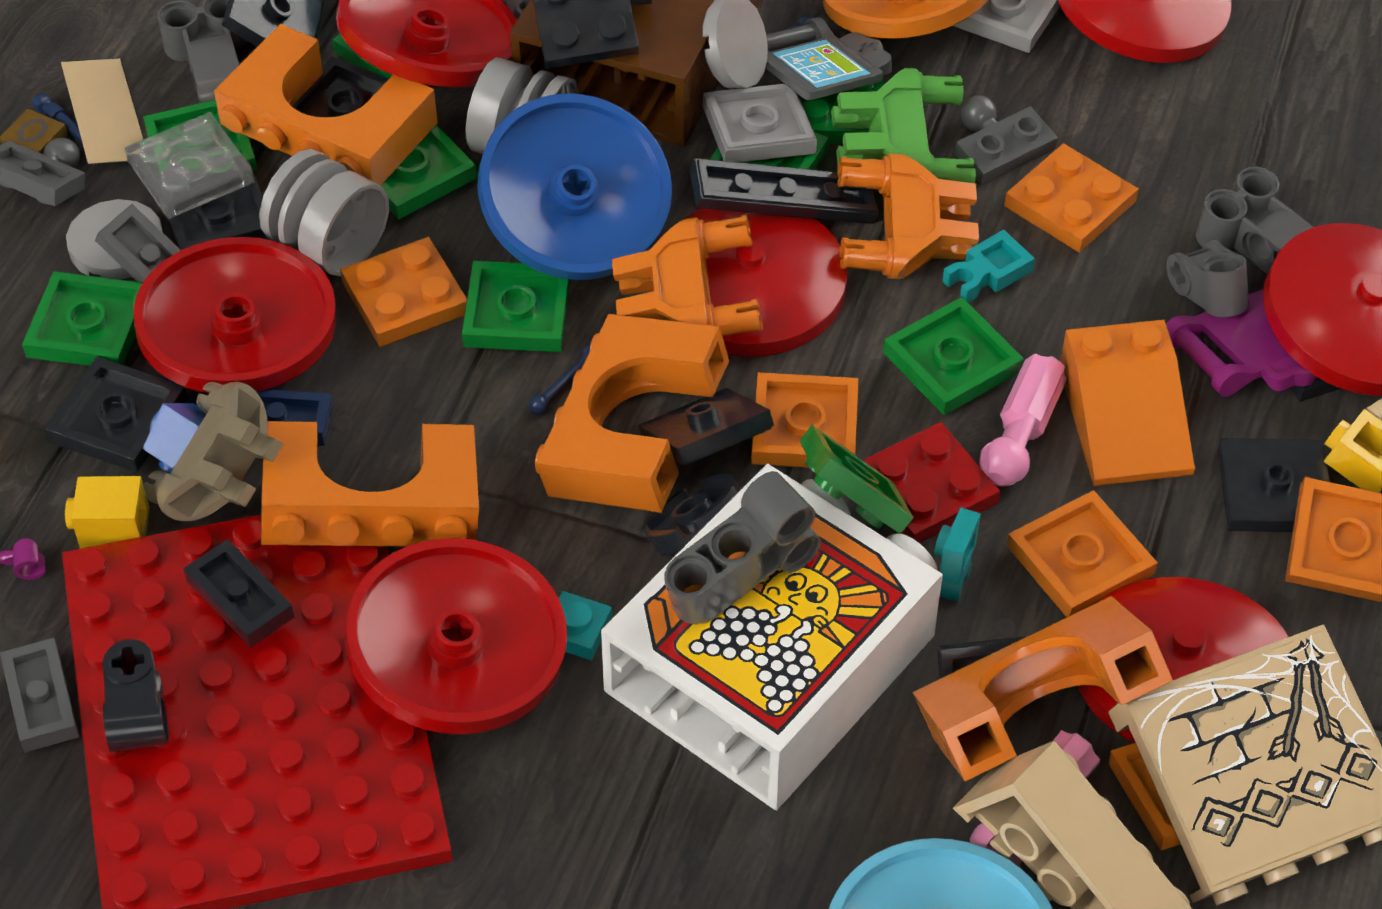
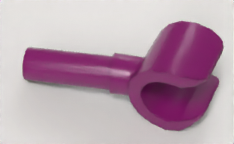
M23 538L14 544L13 550L0 551V564H5V566L13 565L14 574L18 578L34 580L45 574V556L38 552V545L33 540Z

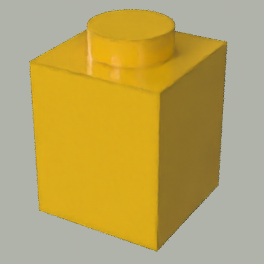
M141 476L78 477L74 498H68L66 501L65 522L68 529H74L80 549L146 536L150 507Z

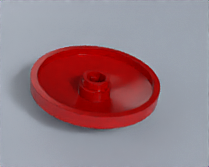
M339 0L336 14L337 26L341 36L359 56L377 68L409 81L440 87L475 86L486 65L495 57L512 61L510 31L517 22V19L501 0Z
M1058 0L1067 18L1094 42L1120 55L1156 63L1181 62L1205 54L1218 43L1231 15V0Z
M700 209L682 219L697 217L698 220L703 219L704 223L747 215L751 230L752 246H741L710 253V257L706 258L710 299L714 307L757 299L761 311L763 330H754L723 337L727 354L758 357L775 355L796 349L817 338L838 316L846 295L847 268L841 269L840 260L843 259L839 254L840 244L833 234L818 220L713 209Z
M1352 223L1325 224L1305 230L1283 246L1268 271L1263 290V302L1269 325L1287 353L1316 377L1344 390L1365 395L1382 396V230Z
M229 237L192 245L161 262L140 286L134 303L133 318L136 338L144 357L160 374L169 380L200 392H206L202 388L209 382H216L221 385L230 382H241L259 392L296 378L320 359L328 348L335 332L336 305L334 291L328 277L319 265L308 256L290 246L267 239Z
M461 538L433 539L404 547L382 559L363 577L351 598L346 619L345 645L348 661L354 676L366 694L377 705L397 719L425 730L448 734H471L497 729L522 718L543 701L556 683L562 668L567 643V625L560 600L552 586L536 568L521 557L501 547L486 542Z
M1159 577L1141 580L1125 585L1100 600L1102 601L1112 596L1152 630L1173 680L1289 637L1280 623L1265 608L1251 598L1229 587L1201 579ZM1079 685L1080 693L1093 713L1117 733L1108 712L1118 702L1102 687ZM1130 728L1118 732L1122 737L1136 743Z

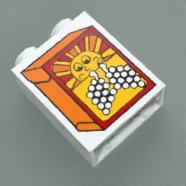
M767 463L675 557L742 508V496L753 481L767 472L775 471L816 512L815 519L810 528L820 537L821 546L814 558L806 566L793 573H785L779 568L716 617L702 624L685 623L675 614L665 585L664 573L667 568L666 565L601 630L604 691L777 811L934 637L943 574L938 571L937 565L930 553L914 539L898 533L891 534L887 538L883 537L853 518L848 506L841 497L839 500L833 498L822 490L813 479L805 480L802 484H799ZM737 552L730 555L728 559H739L747 553ZM692 585L686 588L684 592L693 593L700 590L703 586Z

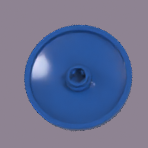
M555 94L544 96L527 102L512 111L491 134L478 171L477 188L481 210L486 223L500 244L527 266L541 273L563 279L592 280L613 275L612 259L648 251L653 246L663 229L671 206L672 182L670 170L664 153L656 139L629 112L611 102L588 95Z

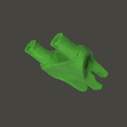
M904 68L878 91L840 92L837 97L838 106H833L831 110L833 127L869 129V132L844 133L842 138L843 146H838L836 150L837 164L841 156L855 159L881 160L888 153L903 154L916 160L938 179L975 183V168H969L975 164L973 158H934L933 154L929 152L923 104L960 105L963 100L964 89L963 86L957 85L962 84V77L960 75L923 76L916 68Z

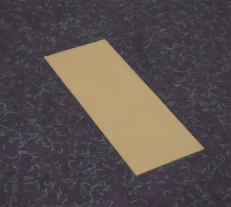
M104 59L61 62L88 164L148 160L149 157L121 60Z

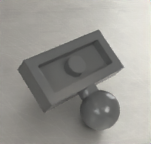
M975 95L963 103L960 117L964 126L976 133L957 141L954 154L958 159L973 158L975 164L969 168H975V179L980 185H983L1054 150L1058 137L1031 106L997 121V108L994 102L986 96Z
M67 138L51 140L45 146L43 154L9 140L0 145V185L23 192L36 198L43 204L56 206L85 189V172L75 169L81 161L80 150L73 141Z

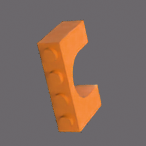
M280 24L214 90L220 124L230 131L246 135L263 143L272 150H279L290 156L307 149L320 151L329 156L331 160L343 164L347 171L359 173L380 186L438 123L434 89L394 75L389 78L365 105L351 113L324 118L306 115L293 108V105L323 75L318 39L283 24Z
M608 314L600 332L596 333L591 341L590 353L582 369L577 370L574 375L572 389L564 405L559 407L555 414L554 426L545 444L540 445L536 453L535 468L537 473L540 474L548 497L662 513L679 475L668 439L613 432L603 428L602 424L608 414L619 404L631 397L647 392L661 391L713 398L729 363L720 327Z
M267 421V436L277 439L283 443V446L273 462L263 460L261 545L410 546L423 541L444 538L477 540L479 498L474 425L422 424L419 473L411 481L398 488L379 492H364L349 489L333 482L320 469L317 461V422Z
M1110 596L912 693L934 741L963 780L967 781L1017 757L1005 731L1004 724L1022 707L1042 696L1068 687L1096 685L1105 689L1122 706L1173 681L1152 630Z

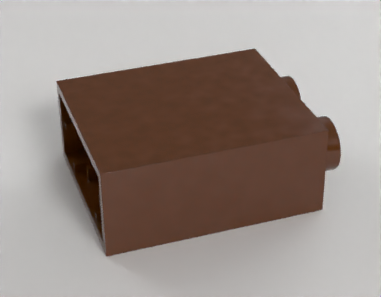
M530 0L510 31L512 61L530 66L534 75L543 70L554 73L555 77L560 75L575 79L579 88V94L597 97L621 107L638 119L655 139L684 147L704 111L702 106L703 93L715 91L719 84L705 58L704 49H710L709 36L703 37V23L706 12L714 0H652V4L631 5L639 44V54L549 69L545 68L533 1ZM750 0L759 11L761 0Z

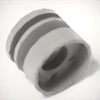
M495 57L480 74L470 100L466 121V139L470 150L483 154L486 144L496 127L506 116L523 104L549 95L579 94V88L575 79L560 75L555 77L554 73L543 70L534 75L530 66Z
M307 149L297 152L285 161L271 178L261 203L259 212L260 226L267 238L298 250L311 258L328 274L341 276V268L366 260L377 246L385 230L389 214V197L382 186L359 173L347 171L343 164L331 160L329 156L320 151Z

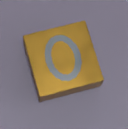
M27 109L0 136V142L2 145L10 140L43 154L45 146L51 140L66 138L68 133L64 123Z

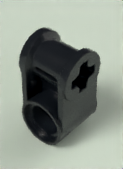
M126 639L115 643L105 653L102 663L105 693L103 720L109 751L115 753L168 744L169 727L163 699V684L159 673L155 670V660L151 649L144 642L136 639Z

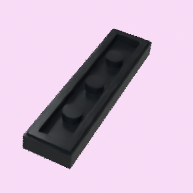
M694 159L689 168L696 208L873 224L879 215L874 189L850 186L838 187L837 181L839 177H837V172L706 159Z

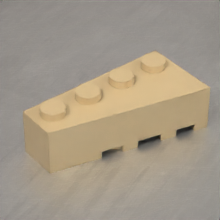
M1055 740L990 769L953 807L967 823L974 816L978 818L995 835L989 844L1003 857L1008 859L1014 853L1037 875L1036 884L1049 901L1053 900L1060 905L1070 906L1072 909H1192L1186 895L1172 885L1154 863L1150 851L1132 836L1116 816L1115 809L1111 803L1097 793L1079 771L1075 759L1069 753L1062 750Z

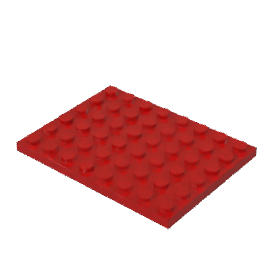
M261 514L62 552L102 909H230L453 862L426 730L397 719L377 705L358 683L347 657L345 632L351 598L363 577L377 563L389 556L388 546L261 545ZM227 539L292 604L295 617L251 648L186 581L183 569ZM126 639H136L144 642L151 649L155 660V670L159 673L163 684V699L169 727V743L111 753L106 740L103 720V703H105L103 657L107 650L115 643Z

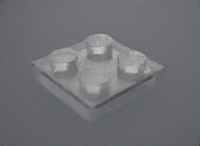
M211 112L124 147L128 162L167 219L254 183L252 168Z

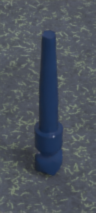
M43 92L32 97L34 109L40 114L43 113L47 117L64 123L67 132L82 143L78 125L67 116V112L55 102L51 103V98Z

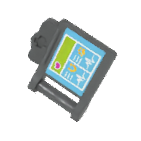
M821 17L807 19L803 26L766 35L768 59L765 68L806 100H813L882 81L883 75L892 72V56L883 49L881 41L867 38L865 35L857 32L849 33L839 39Z

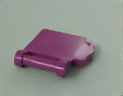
M1264 289L1249 294V308L1239 315L1218 317L1204 312L1197 316H1176L1166 323L1173 347H1180L1212 378V387L1222 397L1235 394L1252 380L1262 377L1268 386L1275 391H1283L1292 386L1311 385L1317 378L1312 372L1307 371L1297 363L1274 335L1265 313L1263 302ZM1204 332L1236 364L1226 365L1197 335Z

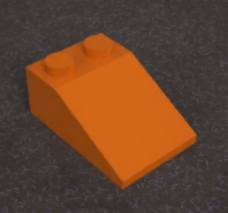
M1165 320L1066 330L1060 360L1065 366L1064 374L1067 377L1064 388L1093 486L1194 475L1195 465L1178 361Z

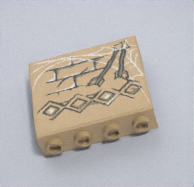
M1324 624L1175 679L1122 706L1118 703L1108 712L1117 733L1130 728L1201 888L1190 894L1193 903L1210 896L1213 897L1216 906L1249 893L1245 882L1263 876L1267 886L1299 873L1296 862L1313 856L1317 866L1349 853L1345 843L1361 836L1366 846L1382 841V746Z

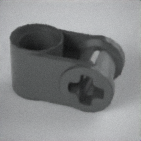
M1217 240L1204 243L1202 249L1186 255L1177 252L1168 256L1166 261L1167 275L1174 290L1179 295L1187 297L1204 308L1208 314L1218 317H1231L1239 315L1249 308L1246 259L1243 256L1225 248Z

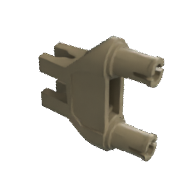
M209 382L202 388L209 395L199 393L197 405L206 416L171 473L162 470L154 471L148 477L156 481L155 484L144 483L147 499L158 504L166 516L179 521H193L207 517L228 502L243 507L247 506L256 488L243 482L244 476L255 458L273 462L283 446V443L277 439L267 436L266 409L260 396L249 385L241 382H230L225 385Z

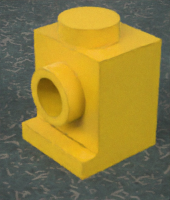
M1364 409L1352 425L1342 420L1324 444L1332 449V451L1323 462L1360 489L1380 493L1382 490V421Z

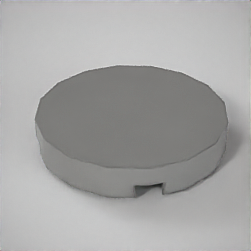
M714 0L706 12L703 23V37L709 36L710 49H704L707 64L713 76L724 87L740 89L756 85L764 74L768 59V41L761 16L750 0Z
M116 199L99 202L83 210L71 222L66 234L70 259L80 272L90 276V272L100 275L102 278L118 280L132 278L117 261L95 242L97 233L131 204L163 233L160 218L150 207L137 201Z

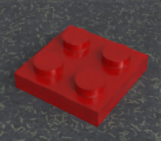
M942 422L863 460L894 483L914 517L901 533L918 543L939 534L943 525L952 527L960 507L981 513L997 505L999 502L1000 490Z

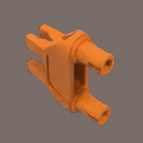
M888 153L881 160L840 157L837 177H839L837 181L838 187L850 186L878 189L884 197L885 225L884 241L856 240L843 237L839 253L840 257L843 258L840 260L841 269L858 268L882 271V274L886 275L888 279L899 280L909 276L931 259L965 260L966 251L972 248V245H977L979 241L978 223L956 221L969 220L971 215L970 205H975L977 201L975 183L938 179L916 160L903 154Z
M747 215L704 223L703 219L698 220L697 217L685 219L671 227L650 250L612 259L613 276L615 281H619L622 295L648 292L616 300L617 315L719 326L722 337L754 330H763L761 311L757 299L717 307L713 306L710 299L706 258L710 257V253L741 246H752L751 230Z

